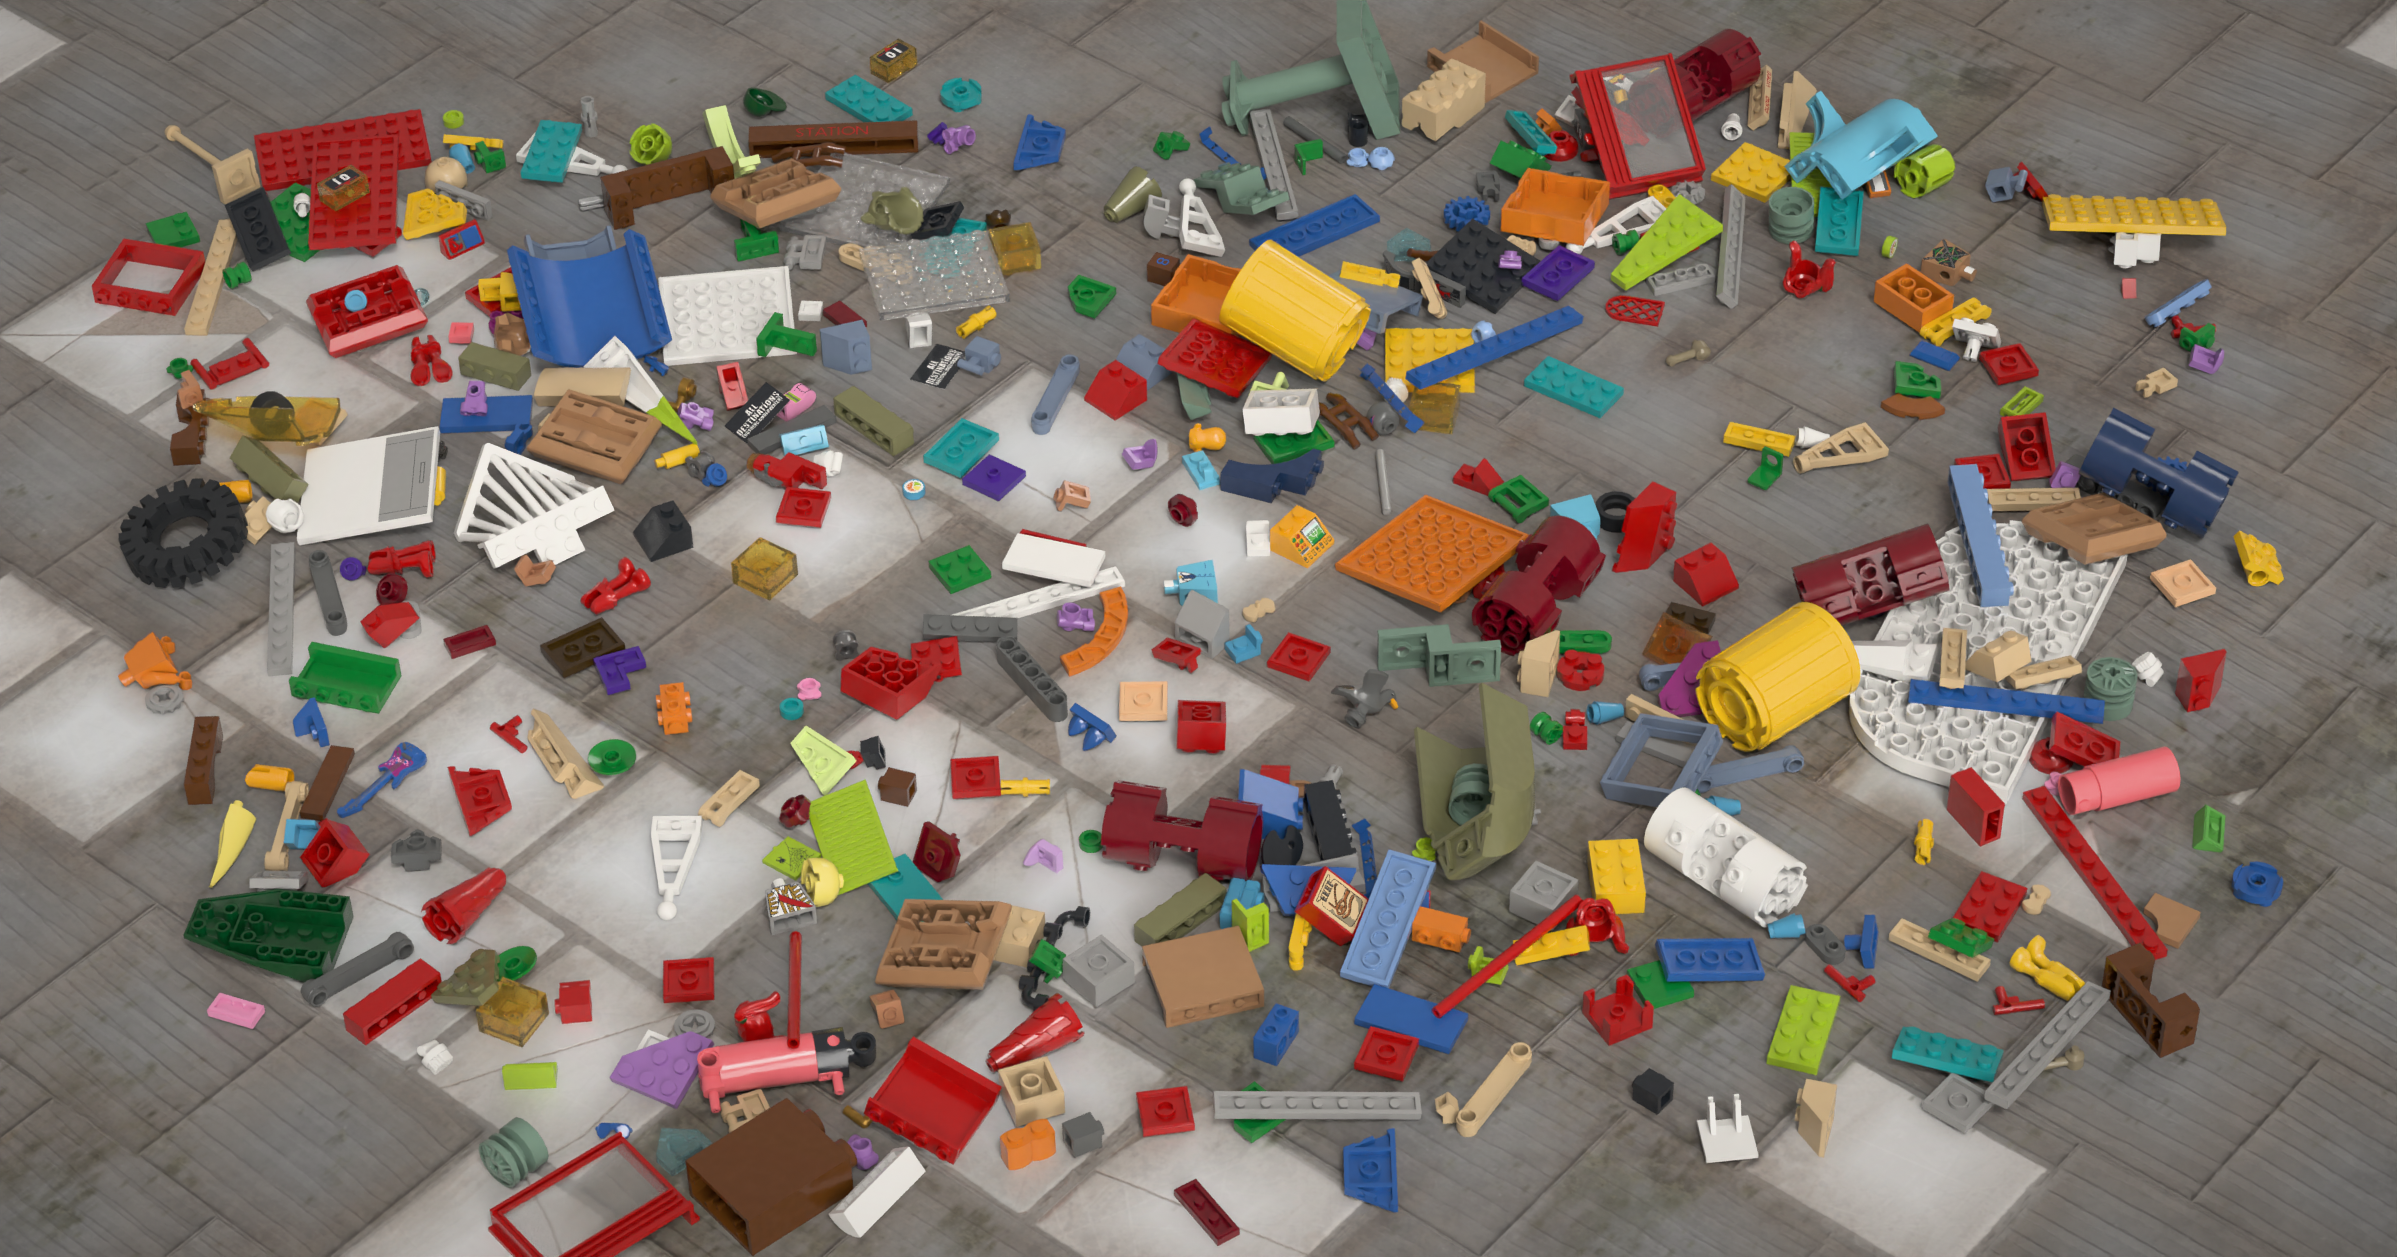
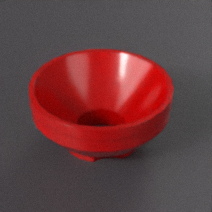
M1564 130L1553 131L1547 135L1557 145L1555 154L1544 156L1548 160L1563 162L1573 159L1578 154V142L1568 132Z
M2050 737L2035 743L2029 761L2036 770L2050 775L2052 772L2065 773L2072 767L2073 761L2055 754L2046 747L2050 745Z

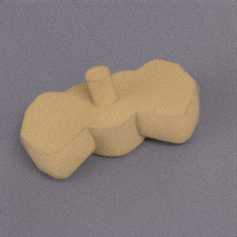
M1515 235L1508 237V241L1532 256L1536 253L1534 241L1522 240Z
M1262 598L1260 601L1256 600L1255 604L1244 607L1242 615L1246 621L1256 622L1258 617H1263L1266 613H1274L1275 604L1269 598Z
M2037 884L2031 887L2032 893L2029 899L2022 902V908L2027 914H2040L2043 905L2046 904L2047 899L2051 896L2049 888Z

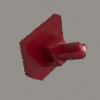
M930 821L924 822L913 863L921 872L936 882H942L954 877L961 856L958 849L960 839L956 838L957 834L952 833L949 835Z

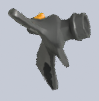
M1369 669L1365 673L1363 685L1336 686L1331 691V694L1344 696L1354 704V708L1348 709L1344 717L1350 726L1357 729L1361 728L1366 723V713H1378L1386 703L1390 704L1393 709L1398 708L1395 692L1391 689L1381 691L1388 680V674L1383 671Z

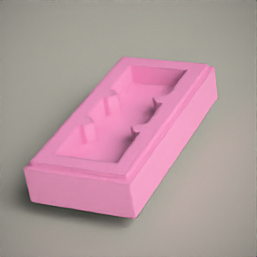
M219 993L207 1009V1013L210 1017L253 1029L265 1013L264 1005Z

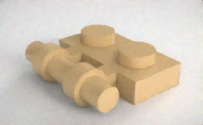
M761 1089L736 1096V1105L731 1106L727 1101L721 1103V1116L723 1121L729 1125V1133L770 1108ZM744 1116L745 1120L738 1122L737 1118Z

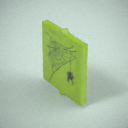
M787 836L778 846L773 847V850L762 859V863L796 881L801 877L804 860H807V858H821L822 856L821 853Z

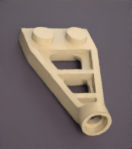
M1865 422L1846 428L1804 451L1801 455L1795 456L1793 464L1795 470L1801 474L1813 468L1870 462L1888 456L1889 449ZM1846 441H1851L1859 452L1845 453L1839 445ZM1830 449L1835 456L1823 457L1821 452Z

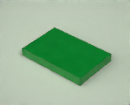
M1318 419L1313 431L1301 435L1294 432L1284 435H1276L1275 433H1265L1261 436L1254 435L1255 443L1271 464L1296 459L1312 449L1324 451L1335 447V441Z

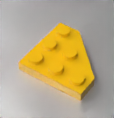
M428 188L410 193L407 198L403 235L408 240L419 238L429 233L440 232L450 227H458L466 223L467 209L464 203L459 201L455 203L451 198L442 194L436 195L433 190Z

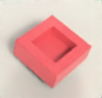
M452 322L448 336L449 343H471L474 323Z

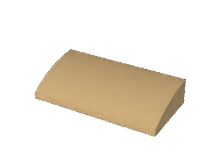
M544 368L537 381L534 398L538 406H556L566 391L570 389L624 406L631 368Z

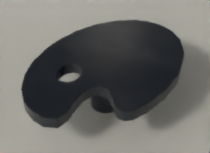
M1289 825L1285 830L1283 839L1279 838L1275 830L1270 831L1266 835L1261 847L1262 863L1296 866L1303 851V839L1300 831L1293 825ZM1289 842L1293 844L1292 849L1289 848Z

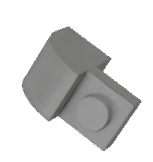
M1149 195L1144 210V227L1146 231L1156 239L1160 238L1161 233L1171 237H1179L1180 218L1168 215L1170 200Z

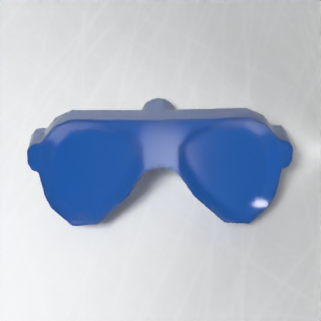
M645 356L643 362L651 364L649 371L653 372L656 369L662 373V376L668 372L669 367L658 362V358Z
M600 1123L595 1127L597 1135L601 1139L606 1138L613 1130L616 1133L620 1131L625 1139L629 1138L630 1133L633 1132V1129L624 1123Z

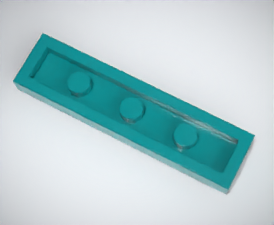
M1506 111L1505 119L1535 152L1543 156L1556 153L1557 145L1526 111Z

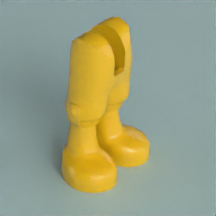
M2040 935L2035 936L2026 949L2020 947L2015 951L2009 963L2011 968L2034 977L2038 985L2066 1001L2072 999L2085 985V982L2072 970L2058 961H2050L2045 956L2046 941Z

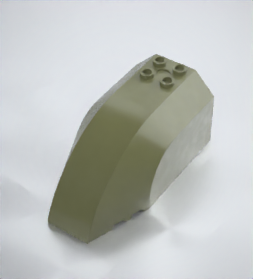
M1484 683L1479 684L1485 747L1460 749L1419 727L1414 729L1423 826L1426 834L1430 835L1432 839L1431 845L1437 850L1439 854L1438 860L1446 877L1450 880H1460L1474 876L1516 849L1526 838L1534 817L1535 769L1528 708L1526 705ZM1474 763L1485 764L1488 766L1489 792L1492 793L1491 804L1486 805L1484 811L1460 826L1449 814V800L1452 793L1454 776L1465 765Z

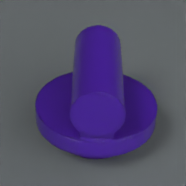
M941 122L927 134V137L933 141L934 145L937 142L940 145L945 142L942 132L948 129L947 125Z
M346 558L340 565V573L347 580H356L361 575L366 574V566H363L357 558Z

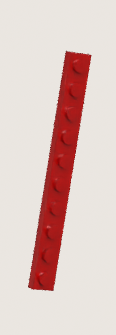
M2046 786L2023 792L2022 800L2130 945L2133 946L2141 943L2147 951L2153 954L2155 960L2166 957L2168 952L2166 946Z

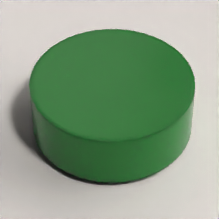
M1097 830L1082 832L1079 836L1080 849L1086 853L1100 851L1103 848V845H1101V833Z

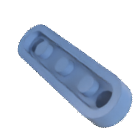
M2205 279L2194 284L2146 315L2144 318L2148 325L2153 324L2154 327H2157L2166 322L2165 318L2167 316L2170 318L2180 313L2181 310L2179 308H2186L2194 304L2196 297L2200 299L2210 293L2209 289L2212 287L2209 280Z

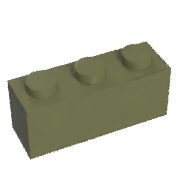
M471 342L458 357L461 375L519 391L532 376L529 358Z

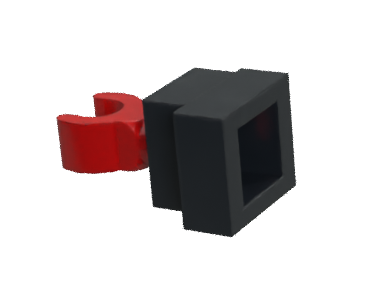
M879 736L860 741L861 752L846 751L856 759V762L850 769L857 767L863 761L867 768L875 766L876 769L886 767V752Z

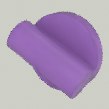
M1504 251V255L1499 256V268L1521 269V256H1517V251Z

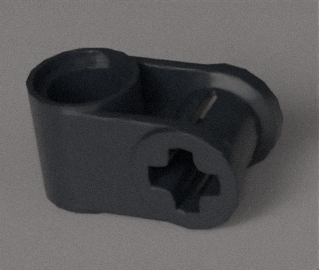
M1348 112L1349 144L1354 147H1362L1367 144L1369 121L1366 114H1352Z

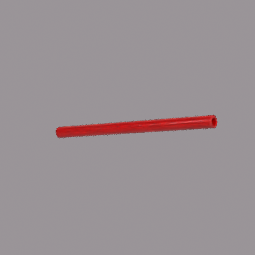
M1578 895L1571 897L1432 1008L1433 1014L1437 1018L1444 1016L1577 910L1583 901Z
M797 931L792 932L789 936L787 1046L791 1049H796L800 1046L802 935Z

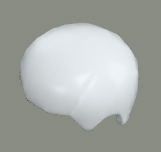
M275 499L267 507L265 514L267 522L276 531L281 533L294 532L301 526L304 518L302 507L292 499Z

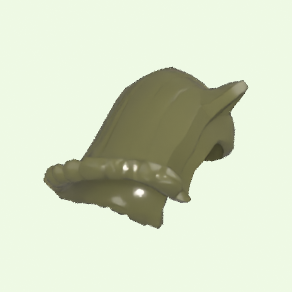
M902 187L899 192H873V199L870 202L868 212L861 216V221L864 223L874 224L881 230H894L903 235L914 233L921 227V223L924 221L922 206L908 187Z

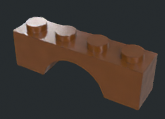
M201 389L203 402L185 409L181 407L177 393L176 409L179 422L186 423L188 426L182 431L172 434L170 451L173 466L201 464L202 455L206 453L204 440H207V428L205 426H209L207 411H211L210 398H206L205 389Z
M219 716L195 717L184 780L188 805L213 804L215 792V754L221 753L223 732Z

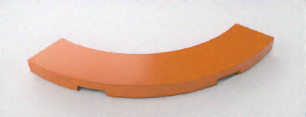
M1121 586L1099 593L1104 608V621L1094 635V639L1089 644H1084L1078 649L1060 656V662L1069 677L1100 663L1120 643L1128 622L1127 600Z

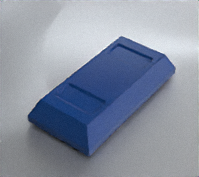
M1923 340L1910 353V356L1947 371H1950L1960 359L1956 353Z

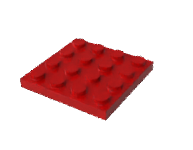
M1193 318L1159 356L1157 364L1165 367L1167 370L1180 373L1188 379L1201 382L1207 387L1220 390L1228 396L1238 398L1270 361L1272 354L1256 344Z

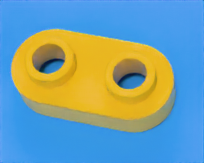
M1654 185L1648 189V197L1654 196L1666 209L1676 198L1663 185Z

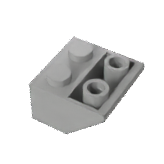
M1191 590L1175 621V640L1201 648V654L1213 659L1225 648V643L1230 641L1229 609Z

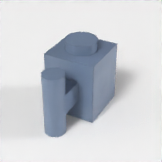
M2010 167L1990 170L1985 186L1991 201L1998 202L2012 199L2015 190L2017 192L2023 191L2028 172L2020 170L2019 175L2014 176Z
M976 336L965 348L966 360L959 359L957 367L978 375H982L984 372L989 373L1001 361L999 344Z

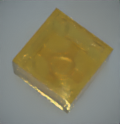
M1438 382L1421 390L1416 386L1414 387L1409 410L1424 421V424L1418 430L1453 434L1460 408L1461 385Z
M761 537L731 562L733 584L769 601L798 575L796 554Z
M503 977L498 982L499 990L483 1006H479L476 1010L479 1032L523 1048L549 1015L547 996L542 991Z

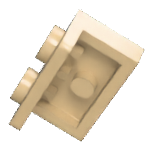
M263 496L257 503L253 500L245 509V512H247L245 516L248 522V526H246L248 529L247 539L254 545L272 528L267 522L265 515L267 507L271 502Z

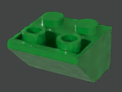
M1501 140L1490 161V164L1519 178H1522L1527 168L1549 171L1552 166L1545 162L1546 157L1511 140L1508 143Z

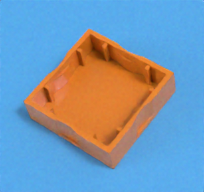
M1527 168L1519 181L1517 189L1509 196L1501 209V231L1584 246L1609 205L1610 182Z
M1188 254L1175 271L1172 280L1164 286L1151 304L1152 325L1180 333L1194 318L1239 337L1240 334L1219 322V315L1223 302L1241 269L1224 266L1215 261Z

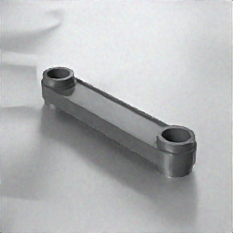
M316 550L309 555L311 575L326 628L331 635L340 636L347 631L346 614L329 556L325 551Z
M395 932L386 941L321 977L307 980L302 985L300 992L309 1004L314 1007L321 1006L329 997L392 962L409 957L414 950V945L405 934Z

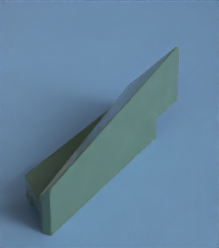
M1177 373L1181 401L1190 420L1212 413L1209 407L1211 400L1208 387L1201 382L1188 379L1184 375Z

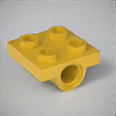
M2240 530L2233 536L2250 585L2262 586L2269 581L2279 585L2284 580L2281 571L2282 567L2276 557V550L2271 544H2265L2257 540L2255 536L2248 535Z

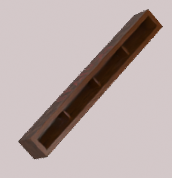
M917 120L751 126L749 127L748 140L750 156L759 154V158H772V155L786 147L817 145L825 142L845 146L844 155L917 153L918 123ZM822 152V153H821V156H822V155L837 156V155H842V154H837V153L832 154V153H823V152ZM804 154V155H801V157H810V156H812V154Z

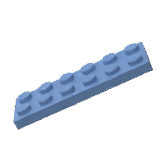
M1388 850L1342 965L1340 977L1369 986L1376 984L1386 988L1390 987L1412 931V923L1419 907L1423 903L1434 875L1436 863Z

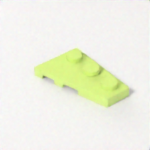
M805 726L790 743L824 796L830 792L856 762L853 755L808 726Z

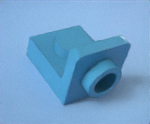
M1248 624L1245 626L1244 636L1225 643V651L1236 664L1261 655L1262 636L1259 631H1255Z

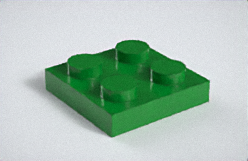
M970 545L928 561L929 569L950 594L992 578L990 569Z
M1956 918L1948 919L1932 927L1928 938L1971 958L1992 948L1994 942L1993 938L1987 936V932L1977 928H1969L1965 926L1962 920Z

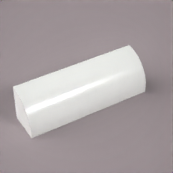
M910 1147L894 1148L828 1215L845 1233L861 1238L926 1171Z

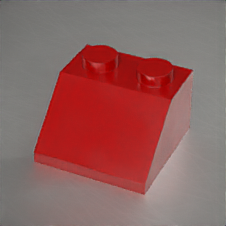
M1114 360L1099 370L1084 397V401L1116 421L1147 401V380L1119 361Z
M1709 543L1674 561L1673 581L1702 607L1739 589L1738 581L1726 555L1713 543Z
M2225 649L2180 659L2175 694L2187 712L2210 707L2221 687L2227 653Z
M326 819L300 858L321 887H327L356 874L370 854L348 825Z

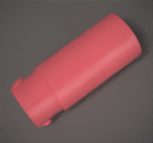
M2165 746L2088 765L2083 770L2060 775L2058 779L2059 797L2065 811L2069 815L2117 807L2176 792L2180 787L2178 763L2172 751Z

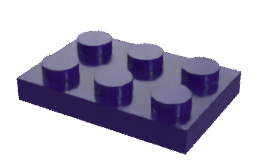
M1559 245L1522 277L1523 286L1558 301L1595 268V261Z

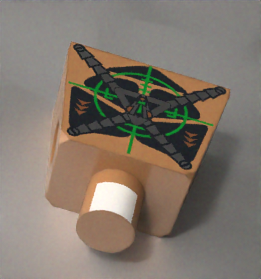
M1946 239L1937 244L1922 259L1921 264L1922 274L1933 281L1949 286H1954L1961 278L1973 281L1977 270L1969 267L1970 254Z

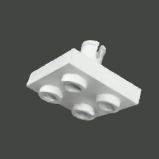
M1968 318L1954 319L1952 328L1956 340L1967 343L1963 359L1969 361L1971 358V362H1976L1980 346L1992 349L2000 348L2001 338L1996 326L1989 323H1983V325L1976 324Z

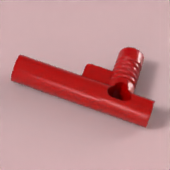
M2176 315L2171 319L2176 328L2171 330V336L2173 339L2180 338L2182 328L2186 327L2196 332L2205 325L2183 324L2180 317Z
M518 715L502 726L496 722L490 725V730L520 753L526 752L527 745L515 737L519 734L515 727L522 723V719Z
M1831 964L1827 965L1824 969V972L1858 1002L1863 1001L1866 996L1862 991L1876 983L1872 975L1859 981L1855 976L1846 978Z
M2003 986L1995 988L1999 1005H1993L1994 1015L2045 1009L2044 999L2020 1002L2018 996L2007 997Z

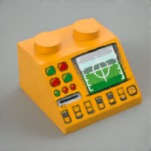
M1298 505L1270 529V551L1305 568H1309L1334 544V538L1318 516Z

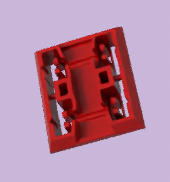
M398 265L310 294L306 300V304L329 354L335 358L422 329L428 322L427 316L404 269ZM359 290L365 294L367 304L363 310L351 312L346 308L344 301L350 291Z

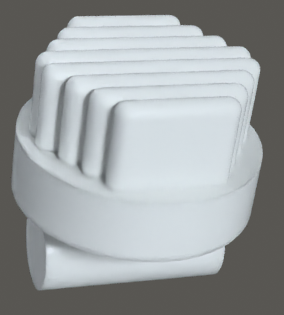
M1392 377L1385 382L1402 402L1407 399L1408 390L1402 379L1399 380Z
M824 451L821 454L815 455L813 462L826 467L827 477L835 476L840 473L843 454L840 452Z
M2151 652L2142 654L2132 663L2140 680L2145 679L2146 684L2150 687H2153L2164 674L2161 668L2162 663Z
M432 1040L417 1048V1053L424 1057L422 1064L427 1069H430L434 1075L453 1062V1056L449 1053V1049L443 1043L439 1044L436 1040Z

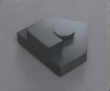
M419 829L411 832L409 838L405 840L399 839L392 843L391 862L392 864L404 863L405 871L430 869L431 860H441V839L434 836L431 838L425 836L424 832Z

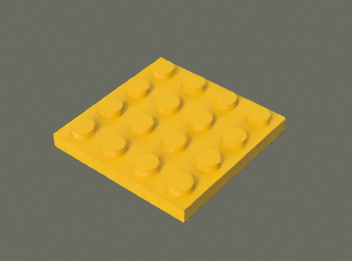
M1385 328V382L1392 377L1399 380L1402 379L1403 383L1407 386L1408 392L1475 393L1474 368L1421 390L1405 379L1406 371L1473 345L1472 329Z

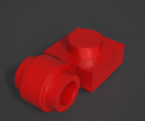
M1570 709V712H1565V726H1563L1564 750H1587L1585 712H1580V709Z

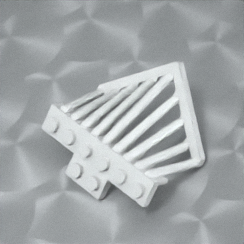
M486 443L481 448L454 535L458 542H482L478 544V548H484L493 569L534 550L539 563L552 560L556 565L585 551L576 531L577 528L614 511V508L603 486L594 488L593 486L576 481L575 477ZM489 462L496 466L523 498L530 514L489 475L487 470ZM513 472H515V474H516V475L528 486V488L539 498V500H540L542 506H541V505L536 501V499L530 494V492H529V491L525 488V486L519 481V479L514 475ZM535 481H537L545 490H547L554 497L555 502ZM482 483L487 485L514 511L518 521L481 495ZM475 505L483 507L503 521L506 528L476 518L473 514ZM468 526L476 527L493 534L467 532Z

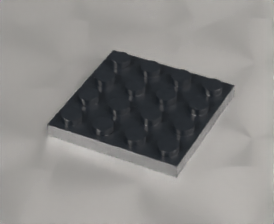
M1472 218L1426 264L1429 270L1465 286V296L1496 314L1524 287L1522 277L1541 261ZM1504 251H1517V256H1521V269L1499 268V256L1504 255Z

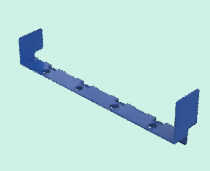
M1210 126L1199 134L1202 143L1226 163L1230 162L1231 165L1239 163L1209 138V135L1212 134ZM1262 167L1260 170L1263 180H1265L1267 177Z
M1368 363L1362 369L1358 368L1362 372L1360 376L1363 379H1368L1371 383L1373 382L1375 388L1385 395L1384 398L1397 412L1399 410L1402 411L1399 414L1408 421L1405 427L1416 433L1424 424V421L1407 408L1375 372V368Z
M1363 819L1353 824L1352 827L1360 837L1366 894L1364 896L1369 899L1375 885L1374 883L1377 880L1372 834L1366 829L1371 824L1366 819Z

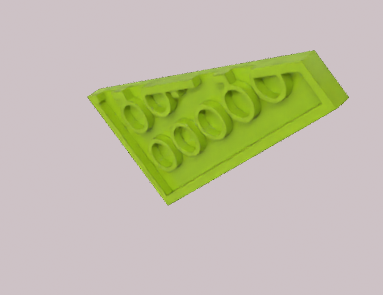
M1679 194L1611 273V281L1625 291L1723 232V224Z

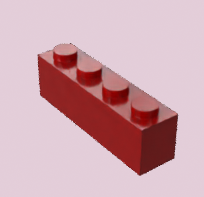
M421 958L378 989L369 993L354 1006L348 1008L343 1013L346 1031L364 1045L369 1044L432 999L431 994L438 989L437 986L442 982L440 972Z

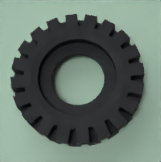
M203 478L192 479L189 487L185 480L174 482V491L169 492L166 485L156 489L159 497L155 499L149 494L140 500L143 508L133 506L127 513L130 519H124L120 526L122 533H119L118 541L132 573L137 578L140 577L142 582L148 585L153 582L155 587L166 588L169 582L173 588L184 587L186 577L189 578L191 584L203 581L201 575L203 571L210 577L220 572L217 563L228 566L234 560L232 553H240L244 546L242 540L247 539L248 535L246 527L248 526L247 518L236 495L225 484L220 486L218 481L211 479L205 484ZM187 517H199L207 522V534L205 536L201 534L190 541V546L184 548L174 546L164 549L160 544V537L163 531L178 520Z

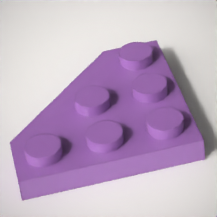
M689 1031L623 1055L609 1078L618 1085L677 1109L698 1074L697 1056L699 1052L703 1049L713 1048L715 1044L711 1039Z

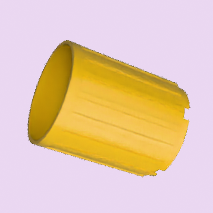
M1270 239L1265 241L1252 254L1237 275L1223 302L1219 322L1309 377L1325 382L1346 361L1343 357L1350 348L1354 349L1366 327L1371 309L1368 308L1370 305L1365 303L1363 297Z
M1800 602L1705 662L1696 676L1697 680L1700 679V686L1695 689L1696 696L1707 722L1718 725L1722 739L1727 736L1734 742L1732 747L1741 751L1761 750L1852 694L1860 682L1859 659L1848 634L1830 613L1815 604Z

